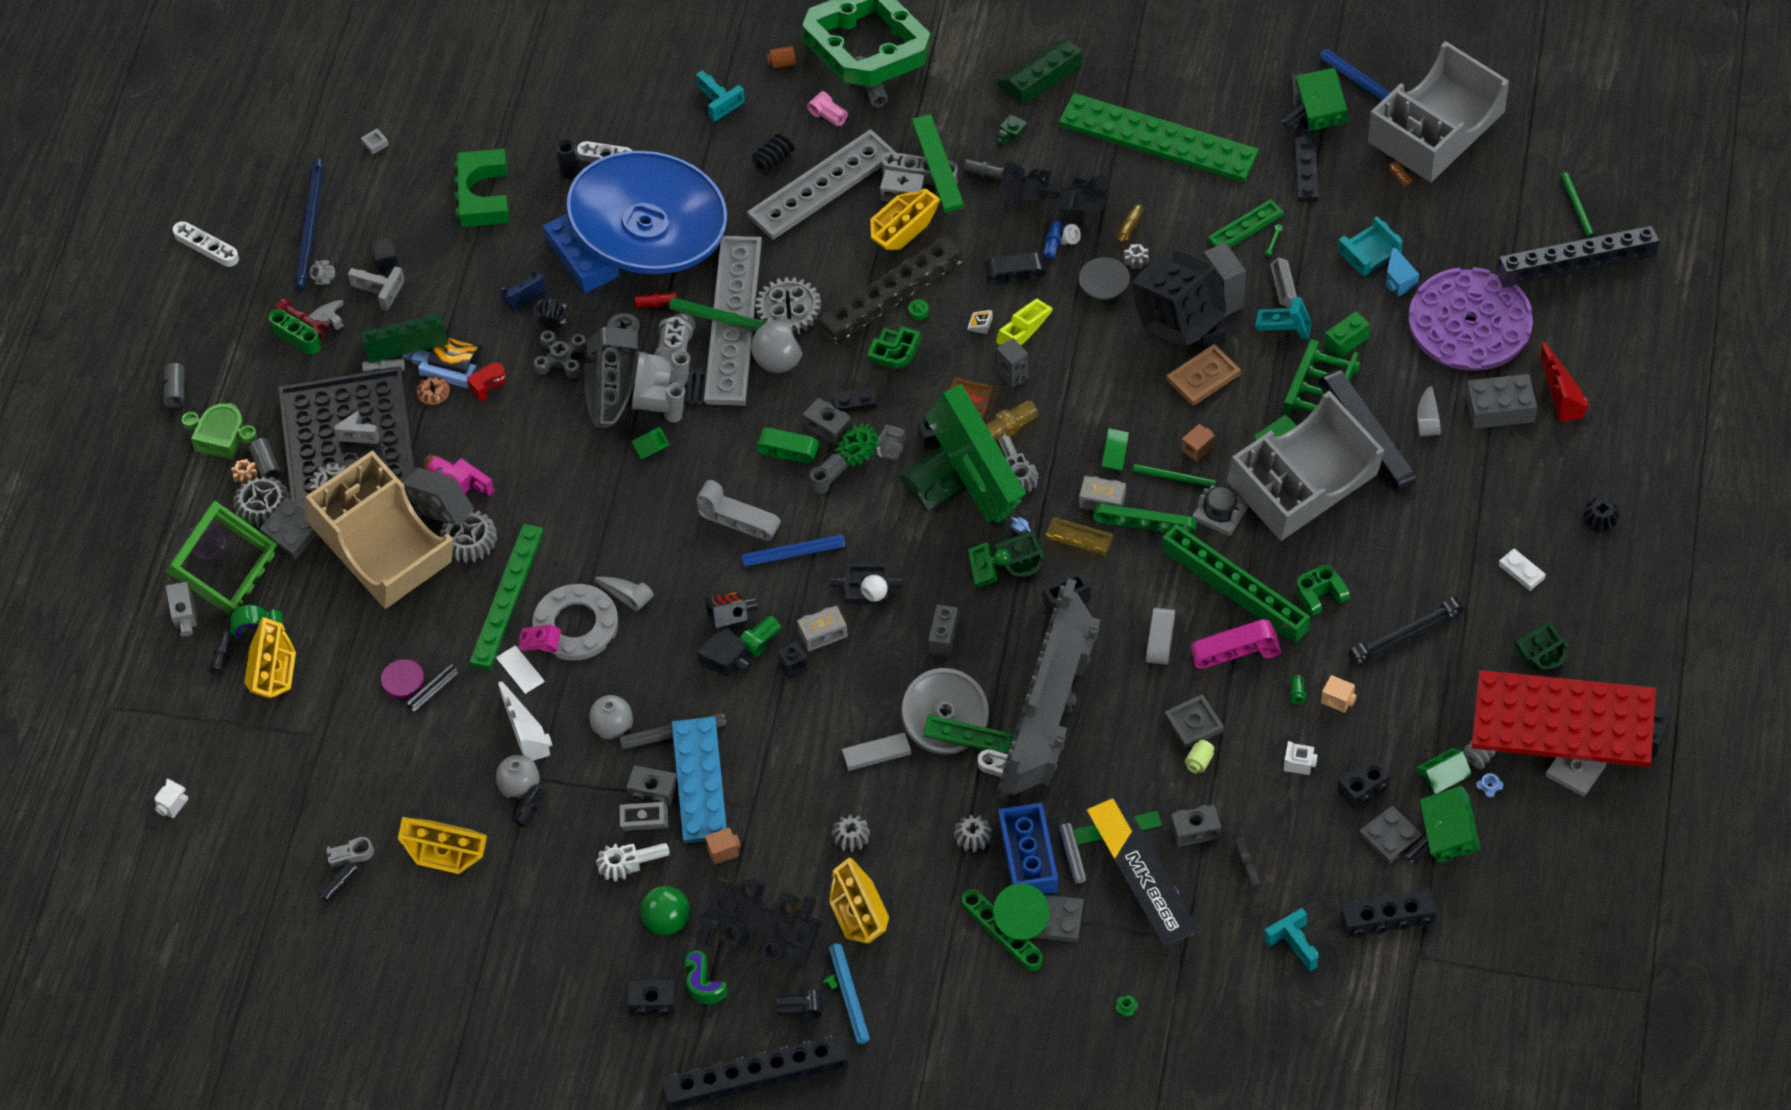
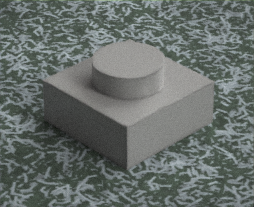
M378 129L361 137L362 144L372 155L389 145L388 140Z

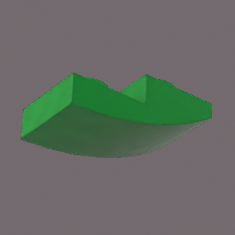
M1108 428L1101 468L1122 472L1129 432Z

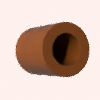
M793 46L770 49V53L766 54L768 66L772 65L773 69L796 65Z

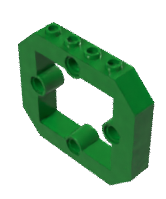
M830 0L809 8L802 25L803 42L844 83L874 86L924 66L930 50L931 34L929 30L924 28L918 19L914 18L898 0ZM876 13L891 28V33L894 36L900 37L905 43L899 46L892 43L883 44L880 46L878 54L857 62L844 49V39L840 36H831L827 31L837 27L852 29L857 25V19Z

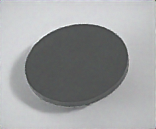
M1102 257L1087 262L1079 273L1081 289L1088 296L1098 300H1110L1119 297L1127 290L1130 283V275L1126 266L1113 258Z

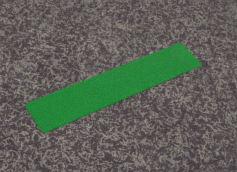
M1158 811L1134 816L1141 830L1162 826ZM1096 825L1073 830L1078 845L1103 839Z

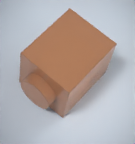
M1198 424L1182 438V451L1198 462L1214 448L1215 435L1210 429Z
M730 828L705 836L706 847L714 865L739 856L738 847H741L737 834H732Z

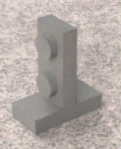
M394 267L388 278L353 268L348 273L350 285L379 294L380 308L386 311L389 310L405 281L402 268Z

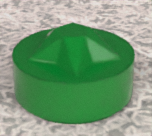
M919 299L912 301L908 306L909 316L915 320L926 318L929 314L928 304L924 300Z

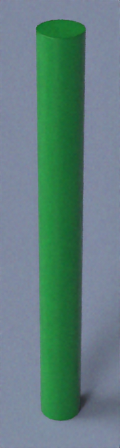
M1567 172L1562 173L1561 178L1588 239L1593 238L1595 234L1571 178Z
M1134 464L1133 472L1209 488L1212 485L1216 486V480L1139 464Z

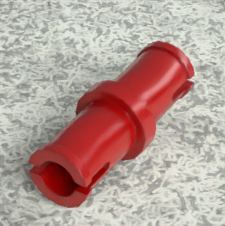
M654 292L653 295H636V308L655 307L656 309L660 306H668L672 298H677V293L658 294V292Z

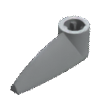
M1432 386L1426 389L1418 405L1417 427L1419 437L1441 434L1440 420Z
M595 577L597 584L635 611L640 610L653 597V592L644 583L637 585L619 578Z

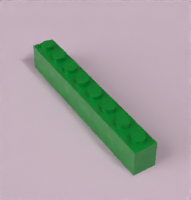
M1175 524L1163 536L1162 552L1260 620H1269L1276 631L1296 644L1309 631L1310 616L1179 525Z

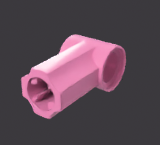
M821 91L807 103V108L815 117L822 116L835 126H841L848 116L847 111L833 103L831 97L824 91Z

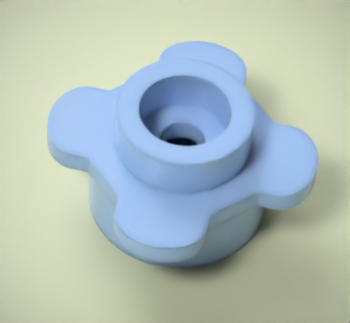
M1011 517L1013 522L1010 528L1020 535L1025 534L1026 531L1031 532L1028 526L1029 523L1021 517L1017 519Z
M1487 773L1482 777V780L1477 781L1476 786L1478 789H1482L1487 797H1493L1497 790L1503 788V783L1499 781L1496 775Z

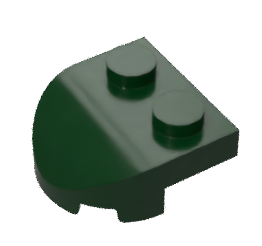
M1034 531L994 544L995 552L999 549H1005L1010 553L1009 563L1001 567L1012 577L1025 578L1032 576L1040 569L1043 563L1044 552L1039 546Z
M1548 621L1513 643L1526 664L1536 670H1552L1562 665L1566 660L1568 642L1565 637L1561 638L1551 621Z

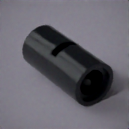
M561 139L555 146L559 172L563 178L572 179L579 174L576 146L571 139Z

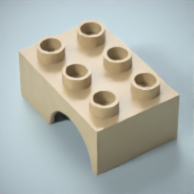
M373 450L305 497V520L384 609L451 563L452 537L449 534H446L444 538L437 536L421 521L407 498L403 483Z

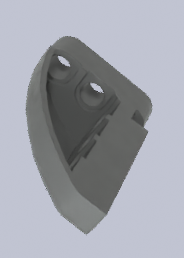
M603 327L587 341L586 360L593 363L584 364V387L589 415L595 427L609 428L613 426L629 400L636 378L640 351H637V331Z

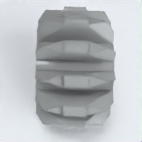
M849 814L848 819L841 816L840 822H835L834 830L832 831V837L836 846H841L843 851L850 848L852 853L854 848L861 850L862 844L868 843L870 829L867 828L866 820L861 821L859 815L856 818H852L851 814Z
M970 814L968 820L962 817L961 823H956L954 838L957 840L958 847L964 846L965 852L970 848L974 853L977 851V848L984 850L985 844H989L991 841L992 830L989 827L988 821H982L980 815L975 819Z

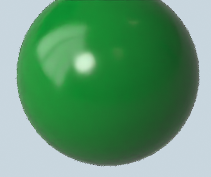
M671 886L656 887L646 894L641 903L640 915L642 922L654 934L662 936L675 934L681 931L688 923L690 918L689 901L677 888Z

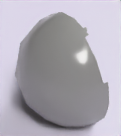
M775 320L767 322L756 331L752 338L751 351L757 364L768 372L782 373L789 371L798 364L803 352L793 335L790 324L786 321Z

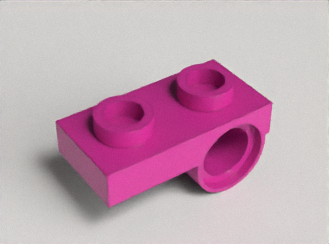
M551 624L522 628L518 649L522 651L540 649L545 652H557L561 630Z

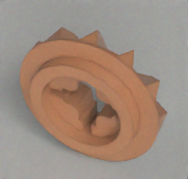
M438 375L435 378L429 376L427 380H421V384L417 385L419 400L428 405L443 402L450 392L449 384H447L445 379H440ZM431 386H433V387L435 388V394H434V395H433V392H431V390H430V387H431Z

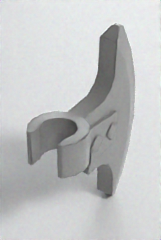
M343 300L325 304L308 317L315 321L332 323L334 328L339 330L344 325L341 323V318L335 314V311L343 306Z

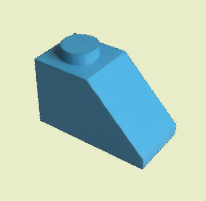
M1395 247L1392 249L1386 286L1389 291H1393L1397 297H1400L1418 287L1419 273Z

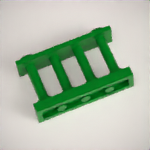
M1311 339L1284 402V415L1292 416L1294 409L1298 410V408L1313 412L1318 406L1303 401L1300 398L1301 393L1305 394V392L1320 397L1324 395L1321 388L1309 385L1306 382L1307 378H1319L1328 373L1315 369L1313 366L1314 362L1321 361L1347 369L1345 376L1350 382L1353 374H1357L1360 368L1358 353L1354 352L1351 361L1323 354L1321 350H1318L1319 341Z

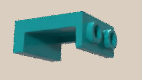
M1378 217L1373 218V225L1350 240L1343 236L1338 242V252L1363 277L1389 262L1393 248L1396 247L1400 253L1402 251L1401 237L1395 234L1387 223L1381 221Z

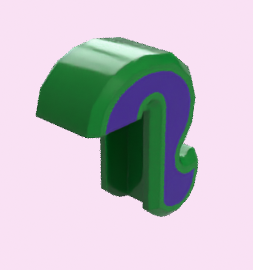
M256 605L240 606L231 614L230 633L239 639L246 629L256 631L263 617L283 624V614L276 609L266 612Z
M694 950L685 958V968L688 974L686 985L689 996L697 1003H718L728 993L727 983L706 982L708 965L706 955L702 951Z

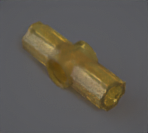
M1026 401L1010 411L1008 409L1000 411L995 419L986 424L995 441L1001 438L1002 435L1011 437L1020 430L1022 425L1036 418L1038 411L1032 401Z

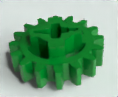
M861 423L859 427L854 425L853 430L847 429V434L841 436L843 440L837 443L840 447L836 451L847 465L855 466L857 462L861 465L864 459L869 460L870 454H875L873 449L879 446L876 442L880 438L877 436L878 433L869 424L865 426Z

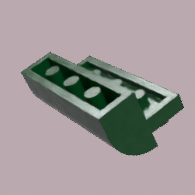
M940 447L898 476L909 494H916L925 511L930 510L965 486L943 447Z

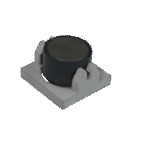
M1212 485L1209 490L1205 488L1204 494L1200 495L1198 508L1192 518L1198 523L1231 536L1249 505L1242 498L1238 497L1230 487Z

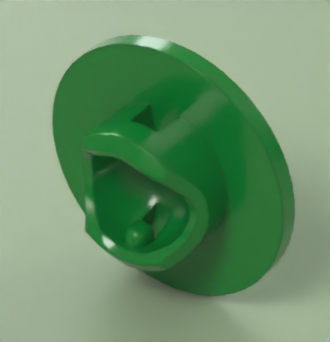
M1014 884L1005 888L998 895L993 908L994 920L999 930L1006 936L1016 940L1031 939L1041 933L1047 925L1050 914L1049 904L1044 894L1029 884Z

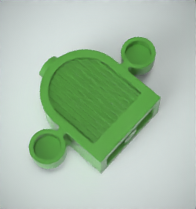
M231 403L217 404L208 408L203 413L201 419L198 418L195 412H187L182 417L183 426L187 430L195 429L191 441L194 450L233 460L241 441L250 444L257 439L255 428L250 425L244 426L240 411L236 405Z

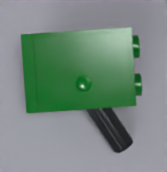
M1335 68L1296 76L1297 90L1302 105L1282 119L1281 122L1286 129L1291 128L1304 117L1306 118L1309 131L1348 122V111Z
M1462 786L1420 799L1427 834L1406 853L1405 856L1411 863H1416L1429 849L1438 862H1447L1454 857L1468 855L1480 849L1470 797Z

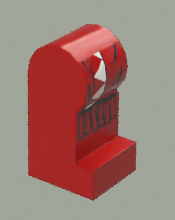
M491 363L467 377L470 391L480 402L487 398L486 392L506 382L505 369L501 363Z

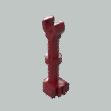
M286 298L281 299L275 305V310H284L314 328L319 338L323 337L321 329L330 330L327 322L311 319L304 311H298L293 308L292 302Z

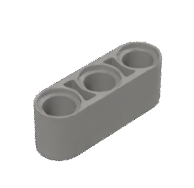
M1154 607L1147 648V663L1168 665L1175 610Z

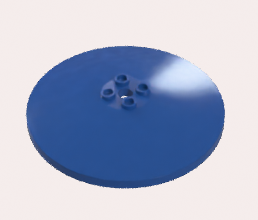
M626 151L600 158L589 164L576 176L567 196V220L572 233L580 244L605 263L631 272L664 274L690 268L710 256L720 244L725 233L727 209L724 198L716 184L694 165L663 153ZM647 221L650 224H642L641 222Z

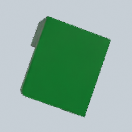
M661 427L632 441L640 459L669 446Z

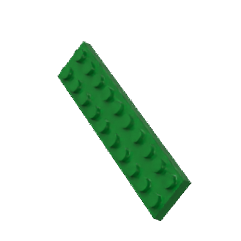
M1073 93L1059 121L1060 127L1245 183L1259 154L1258 148Z

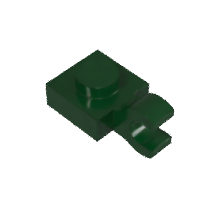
M1011 114L1000 125V131L997 133V136L1000 138L997 140V143L1004 146L1010 138L1016 140L1027 129V122Z

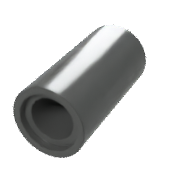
M169 363L164 367L163 403L170 408H178L184 404L185 369L179 363Z
M260 438L251 442L249 450L261 479L265 475L267 479L273 476L275 481H277L282 473L268 440Z

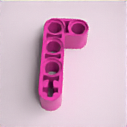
M1259 620L1191 644L1194 664L1197 668H1207L1256 651H1260L1264 658H1274L1281 653L1277 633L1269 620Z

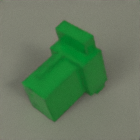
M831 975L823 981V985L827 984L832 991L838 988L834 980L835 975Z

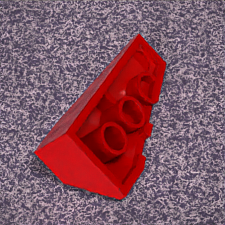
M1542 343L1540 357L1559 422L1584 418L1585 410L1588 409L1587 398L1583 397L1580 387L1547 343Z

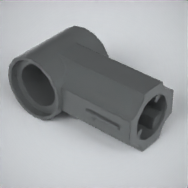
M833 454L820 467L812 469L810 472V482L814 493H826L829 490V484L847 468V463L840 455Z

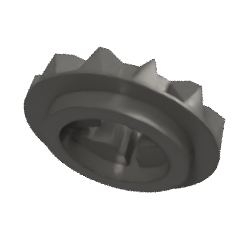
M620 313L613 316L607 324V327L621 328L622 323L628 330L639 331L638 319L628 313Z

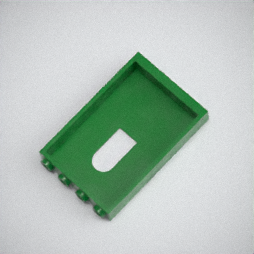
M960 384L943 393L924 417L987 524L994 521L998 524L1005 520L1006 516L1012 513V510L1017 508L1026 492L963 385Z

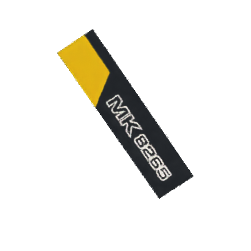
M1122 795L1087 809L1163 945L1167 946L1199 932V928Z

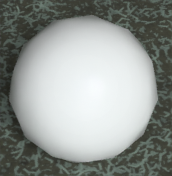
M869 575L861 584L862 594L872 602L883 599L887 593V583L879 575Z

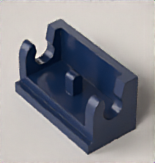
M536 269L531 271L532 276L513 288L507 291L505 286L501 288V298L512 310L546 291L544 277L541 274L537 275Z

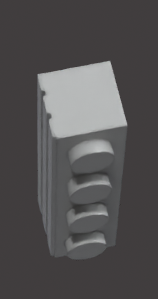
M1278 257L1270 264L1279 303L1289 308L1292 305L1293 298L1297 296L1289 263L1287 260Z

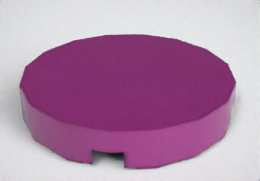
M408 659L396 660L390 663L381 675L382 687L385 693L392 698H411L423 687L424 673L420 665L415 661Z

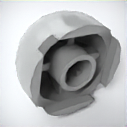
M607 695L599 698L592 705L589 720L594 733L599 734L601 738L616 739L623 736L628 728L630 730L633 723V715L629 704L624 699L615 695Z
M522 755L507 757L497 768L496 783L499 791L507 798H527L533 786L538 785L540 781V774L536 764L530 758Z

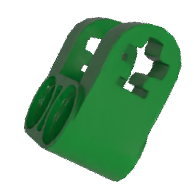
M1320 566L1302 574L1298 578L1297 596L1310 616L1322 612V606L1317 597L1328 592L1332 594L1339 604L1350 599L1348 588L1331 566Z

